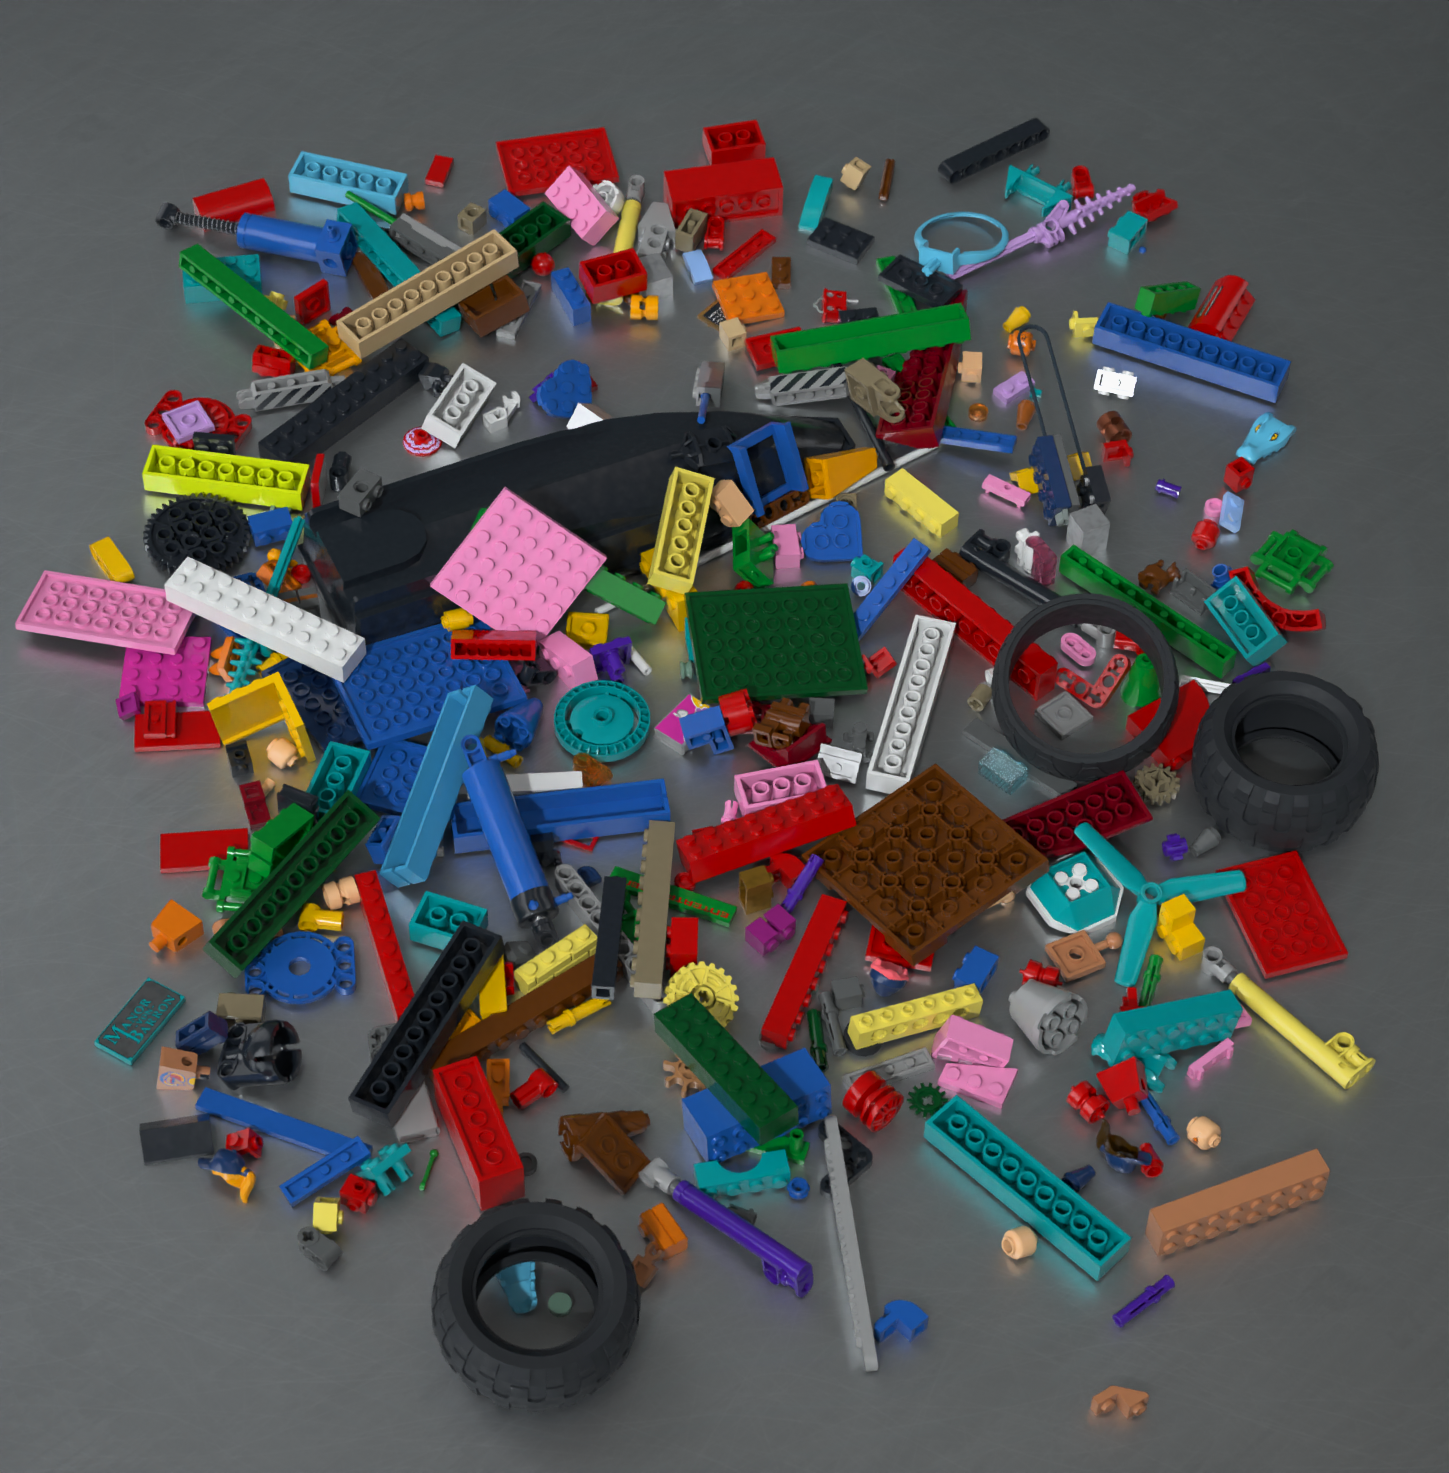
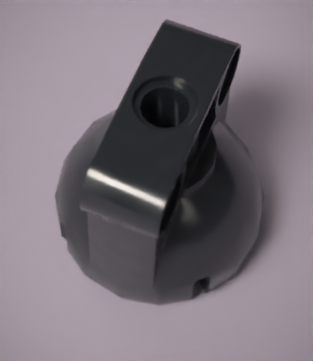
M268 1020L263 1023L253 1024L239 1022L234 1024L229 1029L228 1038L223 1044L217 1066V1076L230 1090L263 1085L279 1086L293 1081L299 1073L302 1061L301 1049H287L286 1045L298 1044L300 1042L294 1026L284 1020Z

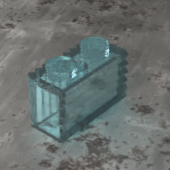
M993 747L990 752L980 759L978 764V774L1009 795H1012L1027 780L1028 769L1025 764L1020 761L1016 762L1006 751H1000L996 747Z

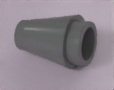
M1213 827L1204 828L1192 845L1189 846L1190 852L1198 857L1218 846L1219 841H1221L1219 832Z

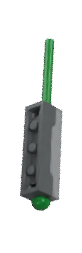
M348 190L345 193L346 198L354 203L357 202L362 208L390 224L389 237L392 241L431 265L461 249L459 245L454 244L444 236L439 235L404 213L400 218L395 219Z

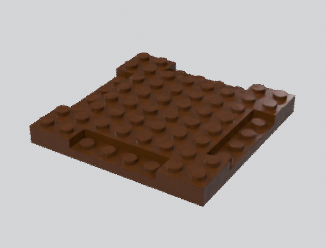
M936 763L855 818L857 826L828 836L801 855L804 865L808 862L811 854L823 859L824 862L819 867L815 877L829 890L834 889L884 935L885 941L913 967L947 944V937L1007 894L1010 892L1019 893L1049 872V861L1045 856Z

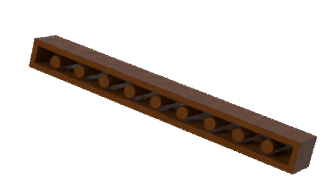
M595 954L507 1005V1011L494 1013L448 1040L427 1073L428 1078L434 1084L433 1069L477 1056L479 1063L481 1061L484 1062L491 1055L500 1050H505L518 1039L525 1038L533 1030L544 1027L547 1021L563 1014L564 1010L582 1004L584 1000L592 996ZM620 961L618 962L616 983L623 978V964Z

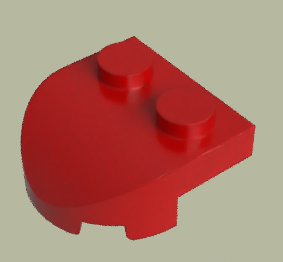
M1157 189L1155 193H1149L1148 190L1141 191L1135 194L1133 201H1131L1133 213L1148 219V222H1153L1156 218L1170 214L1172 210L1178 208L1177 201L1166 197L1165 190Z

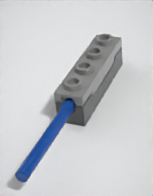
M702 361L701 367H697L693 399H696V406H700L697 422L700 424L705 422L708 407H720L724 385L725 362Z

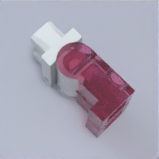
M1027 528L1017 531L1016 538L1019 541L1015 546L1017 564L1020 567L1023 566L1026 573L1031 574L1034 580L1047 587L1054 584L1057 565L1056 554L1040 538V534L1037 531L1030 533Z

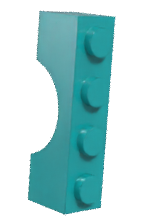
M785 1149L762 1153L759 1163L753 1169L742 1173L724 1169L717 1160L697 1163L693 1167L695 1186L714 1199L726 1195L736 1196L750 1191L759 1192L763 1189L783 1188L788 1185L791 1176Z

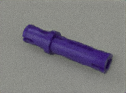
M811 854L793 886L788 888V894L780 905L790 915L798 902L804 898L805 890L824 862L817 855Z
M1164 1275L1154 1285H1148L1141 1295L1112 1315L1114 1322L1120 1328L1124 1327L1125 1324L1151 1304L1158 1303L1164 1294L1175 1287L1173 1279L1169 1275Z

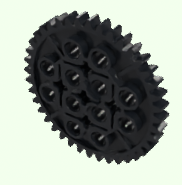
M192 493L190 498L184 494L183 499L177 496L176 502L168 500L169 505L162 504V509L156 508V514L152 513L151 519H147L148 525L144 526L143 541L147 556L151 558L152 563L155 562L156 567L161 566L162 571L168 569L169 575L175 572L187 557L218 571L221 569L226 572V566L232 568L233 562L239 563V558L244 557L243 552H247V546H250L249 540H251L250 526L247 515L243 514V509H239L238 504L233 505L232 500L226 502V497L219 500L218 495H215L211 498L210 493L206 497H203V493H200L198 497Z

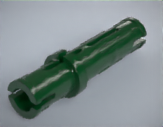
M811 1009L806 1013L811 1039L810 1054L820 1070L826 1072L829 1069L826 1056L828 1047L824 1042L821 1011Z

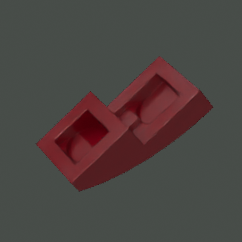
M260 780L239 785L250 829L264 827L271 818Z

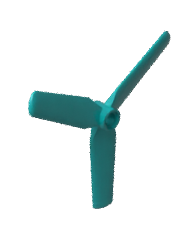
M1081 823L1074 830L1075 835L1125 888L1137 895V906L1129 915L1114 979L1121 986L1133 987L1137 983L1157 923V905H1161L1182 894H1185L1189 901L1193 903L1246 890V879L1241 870L1171 878L1160 884L1147 882L1142 873L1089 823ZM1145 894L1152 895L1154 899L1147 898Z

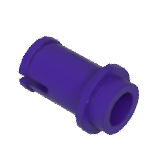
M1159 479L1155 491H1158V494L1164 493L1178 499L1182 487L1166 482L1165 479Z

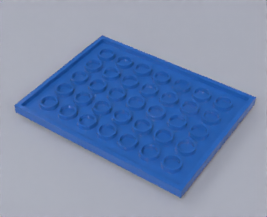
M472 615L473 625L460 629L491 630L489 625ZM442 623L366 645V655L344 683L332 678L367 750L434 731L449 692L459 689L463 690V688L473 685L478 686L493 698L490 713L514 707L527 701V695L508 660L451 659L452 631L448 632L447 628L444 629Z

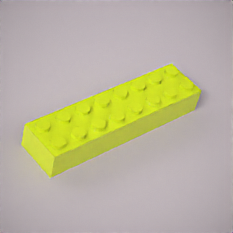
M152 445L142 472L144 489L147 491L178 495L186 494L187 496H191L194 493L196 497L200 493H203V497L210 493L211 498L218 495L219 500L226 497V501L232 500L233 502L263 506L274 505L275 507H287L294 510L303 509L311 483L310 465L160 445Z

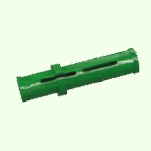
M1150 955L1147 970L1143 973L1144 983L1138 1006H1152L1156 986L1161 979L1160 970L1163 958L1159 955Z

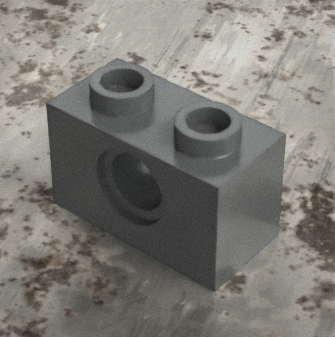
M360 468L338 494L339 508L361 518L366 511L370 510L376 498L382 495L384 489L382 477Z

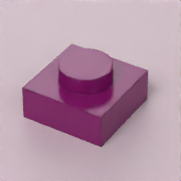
M135 692L116 699L118 715L123 721L135 716V714L142 713L138 694Z

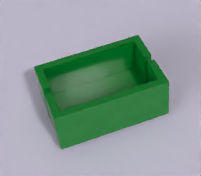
M292 803L287 808H283L279 815L274 819H270L263 828L256 830L252 834L250 839L251 848L248 853V868L267 878L312 829L314 815L295 803Z

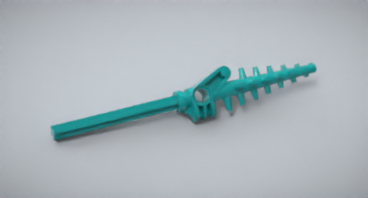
M300 516L294 518L266 590V593L276 598L304 528L305 520ZM235 638L234 642L244 645V649L232 650V653L241 656L240 661H230L231 665L237 666L236 672H228L229 676L234 677L232 683H226V687L230 688L229 693L236 688H242L243 685H249L250 681L246 680L247 675H256V671L250 668L252 664L262 665L263 661L255 658L258 649H260L264 657H270L274 650L248 638Z

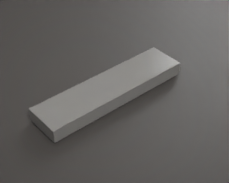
M523 279L519 288L525 293L531 310L541 290V284ZM530 311L499 327L496 331L497 336L515 340Z
M924 1047L843 1075V1081L847 1089H849L861 1075L874 1070L885 1079L886 1085L933 1070L935 1069V1063L928 1049Z

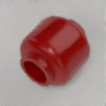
M1204 519L1196 523L1191 535V540L1196 548L1206 550L1215 547L1221 533L1218 524L1210 519Z

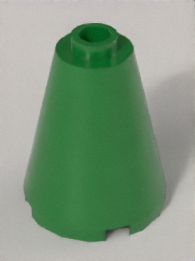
M1146 653L1136 657L1120 686L1122 700L1133 708L1135 706L1143 708L1161 698L1159 680Z

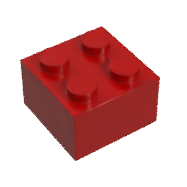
M672 917L671 926H667L666 970H670V978L683 966L688 967L689 963L694 962L697 965L698 918Z

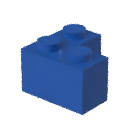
M719 705L679 718L683 736L689 750L706 744H710L714 755L734 749L732 738L729 735L727 724Z

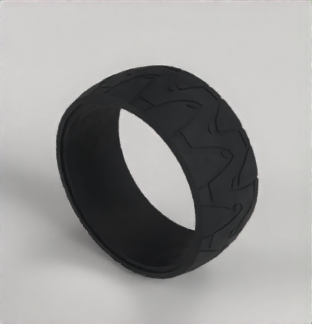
M1080 593L1055 598L1046 602V604L1038 606L1012 628L996 658L991 689L994 711L999 726L1010 745L1024 760L1049 775L1070 781L1089 782L1097 781L1122 770L1128 772L1144 762V759L1150 757L1167 735L1177 711L1179 676L1176 660L1167 639L1145 614L1132 605L1111 596ZM1096 624L1114 629L1133 640L1150 659L1160 685L1161 703L1149 725L1137 737L1125 745L1096 754L1067 752L1045 743L1034 735L1022 722L1014 708L1009 691V681L1014 666L1022 653L1031 643L1045 633L1066 625Z

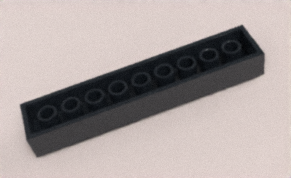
M400 338L258 442L260 458L300 464L310 463L316 458L317 454L325 452L420 381L418 374L426 362H429V357Z
M466 921L461 922L348 1097L353 1113L391 1129L394 1127L505 952L501 935Z

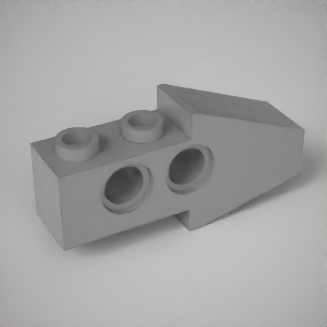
M652 202L638 225V240H642L638 251L639 258L659 252L664 262H666V250L670 249V245H675L676 232L668 204Z

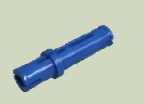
M1148 1090V1097L1140 1101V1103L1154 1122L1155 1130L1160 1131L1167 1145H1174L1180 1140V1136L1171 1125L1170 1117L1163 1113Z

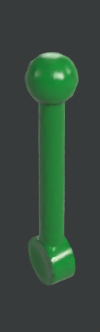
M436 1149L430 1151L431 1157L419 1190L425 1191L426 1183L433 1162L439 1155Z

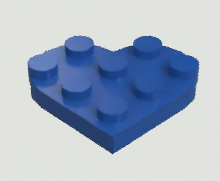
M576 360L564 361L555 369L553 378L546 379L538 387L537 402L547 412L546 415L554 418L571 419L578 403L592 404L591 377L587 364H582Z
M836 501L830 503L821 513L820 521L810 524L802 533L801 547H803L805 557L815 562L853 561L855 557L860 558L863 555L859 512L849 505L848 502Z

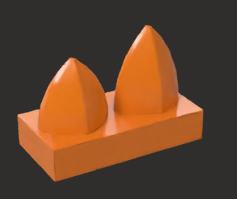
M233 636L226 637L224 645L210 653V656L219 659V661L208 669L209 672L222 676L225 682L233 681L234 677L229 676L228 672H236L237 666L231 665L230 661L240 660L241 657L232 653L233 649H242L239 643L234 642L235 638Z

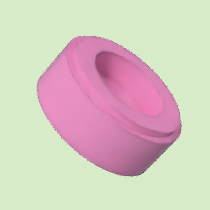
M1218 498L1208 499L1205 502V513L1213 518L1220 517L1222 500Z

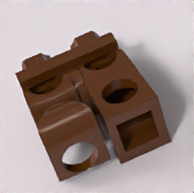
M784 697L780 702L773 701L770 705L771 708L767 710L761 723H756L752 728L755 744L770 748L774 746L776 749L789 747L795 742L794 737H802L805 730L810 726V705L802 702L797 708L794 707L791 699ZM766 735L768 740H764L763 737Z

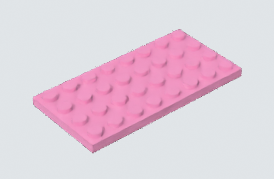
M44 570L16 620L15 626L16 630L175 655L196 614L167 601L165 589Z

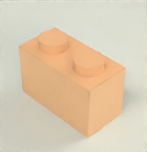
M720 480L713 487L710 507L719 514L724 525L740 527L753 513L754 509L732 480Z

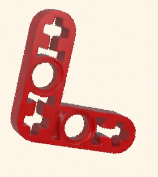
M1123 654L1114 655L1094 685L1067 668H1059L1057 670L1055 682L1095 709H1102L1108 704L1130 670L1131 661ZM1118 660H1123L1125 664L1123 668H1118V664H1116ZM1111 669L1119 673V676L1110 672ZM1062 674L1066 675L1069 679L1073 680L1072 684L1064 680L1062 681L1060 676ZM1108 676L1114 678V684L1111 687L1104 685V680ZM1079 683L1086 685V690L1082 694L1076 692V687ZM1090 693L1098 697L1100 696L1102 701L1095 703V700L1089 697Z

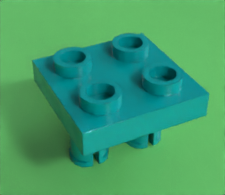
M394 1143L391 1146L388 1144L378 1151L379 1155L373 1160L369 1158L360 1165L361 1169L355 1174L366 1180H374L383 1195L386 1196L391 1193V1190L396 1189V1186L385 1172L388 1168L392 1166L401 1182L408 1180L409 1176L412 1177L414 1175V1172L411 1171L402 1158L412 1150L407 1143Z

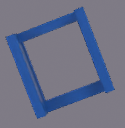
M770 422L727 446L733 454L745 498L754 509L752 514H756L757 517L765 514L763 506L791 490L804 492L809 489L790 422ZM773 435L786 483L760 497L747 449Z

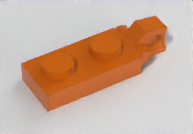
M510 1058L487 1059V1082L503 1117V1106H509Z

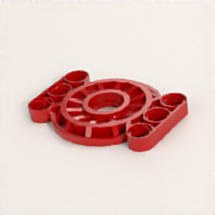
M178 390L167 391L145 420V429L149 435L154 436L162 433V437L169 447H182L183 449L194 450L193 439L178 444L162 419V415L159 414L160 411H170L198 400L215 426V431L209 433L238 435L239 437L234 439L236 450L252 430V420L249 415L240 414L235 416L231 408L225 403L211 398L198 397L183 401L182 394ZM172 397L178 398L175 402L169 401ZM240 422L248 423L245 426L238 425ZM154 423L159 424V426L156 428L149 427L151 424Z

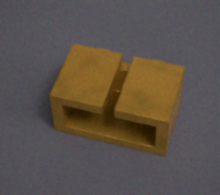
M764 865L739 872L740 886L738 898L746 915L771 908V898L774 897L772 890L774 878L771 872L768 873Z

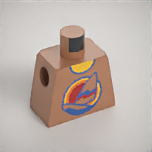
M162 1047L156 1089L193 1090L195 1079L209 1080L210 1067L197 1065L198 1054Z

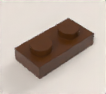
M772 257L771 282L774 289H790L791 257Z

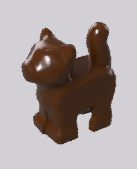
M1162 559L1157 563L1147 565L1143 571L1138 573L1139 586L1146 590L1148 584H1152L1154 586L1150 589L1151 593L1158 595L1162 588H1165L1170 582L1173 583L1175 577L1180 580L1181 574L1180 570L1176 567V562H1173L1166 571L1161 569L1164 566Z

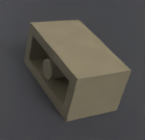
M689 209L675 232V249L684 252L695 251L706 233L708 213Z
M219 993L216 1015L227 1021L228 1029L239 1022L244 1024L264 1022L266 1012L264 995L256 993Z

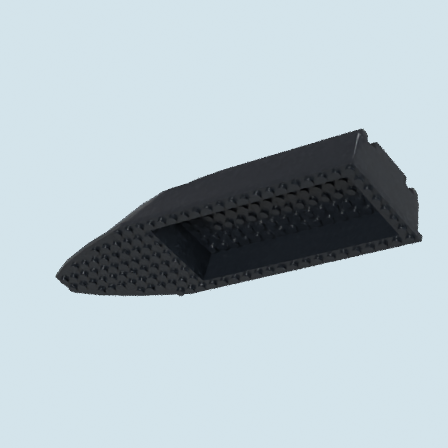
M708 411L703 424L697 422L699 412L651 413L605 419L577 428L562 430L518 442L384 485L382 495L376 498L370 510L366 511L361 518L340 509L339 500L312 508L305 516L303 543L297 545V548L335 625L365 638V645H369L440 624L441 617L444 616L445 611L462 608L430 587V583L470 533V529L480 509L488 508L504 487H507L605 554L607 559L602 565L608 568L607 572L613 575L618 573L627 576L641 571L639 566L641 553L655 548L667 486L674 468L678 467L695 472L683 459L670 460L668 457L669 451L680 449L685 432L729 426L738 437L743 438L770 422H790L804 473V458L855 449L856 444L839 418L788 417L732 411ZM773 435L747 449L760 497L786 483ZM708 442L710 447H718L717 444L713 442ZM735 462L699 467L698 472H695L715 478L713 487L720 480H732L745 497ZM783 499L781 501L780 507L787 504L786 500ZM710 505L700 551L726 542L732 537V527L724 525L719 514ZM770 508L765 510V517L772 513ZM759 517L752 518V522L760 520Z

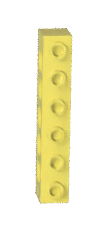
M970 984L851 1016L847 1032L857 1050L877 1043L942 1027L951 1015L960 1016L965 1020L979 1017L983 999L975 984Z

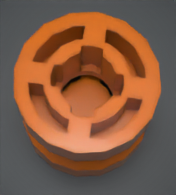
M423 191L416 192L413 195L410 193L403 194L406 212H410L414 208L425 210Z

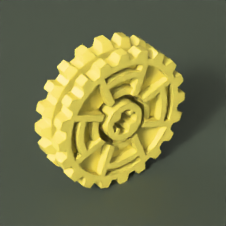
M700 961L698 965L692 962L688 964V967L683 966L669 979V985L664 989L667 997L663 998V1003L669 1006L692 993L698 1001L702 997L703 999L700 1003L723 1027H726L734 1018L733 1012H736L738 1009L735 1002L739 1000V996L734 993L737 987L731 984L732 977L730 975L725 976L723 968L717 970L715 964L710 963L706 966L704 961Z

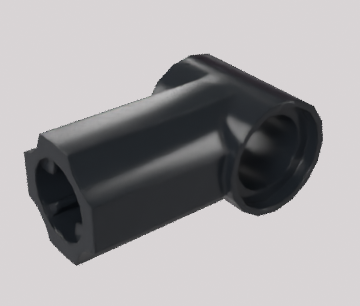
M339 451L334 455L332 467L329 469L330 488L336 492H341L348 483L352 457L343 451Z

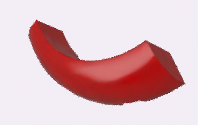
M1248 566L1228 571L1230 580L1237 576L1248 587L1277 628L1294 632H1316L1326 629L1325 614L1319 609L1307 611L1288 610L1267 599L1258 585L1255 572Z

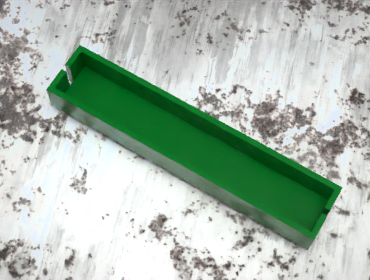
M956 303L770 336L772 356L778 372L789 374L796 370L806 371L813 367H829L836 363L847 364L862 358L868 360L870 357H886L893 353L904 354L910 350H925L927 347H943L950 343L960 344L971 340L969 317L962 304Z

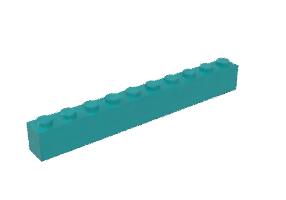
M357 202L337 209L336 221L352 224L359 248L394 287L421 272L417 265L402 252L397 244L390 239L387 233L378 226L376 221ZM451 306L426 322L442 337L460 330L462 315Z

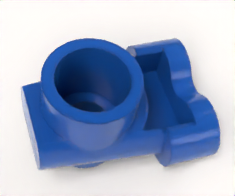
M1225 564L1214 566L1212 569L1214 581L1210 586L1219 590L1229 582L1230 576L1228 571H1231L1232 568Z

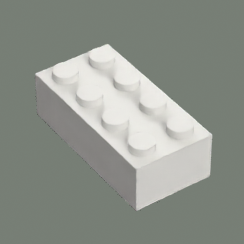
M462 363L427 414L421 429L456 449L490 398L496 382Z

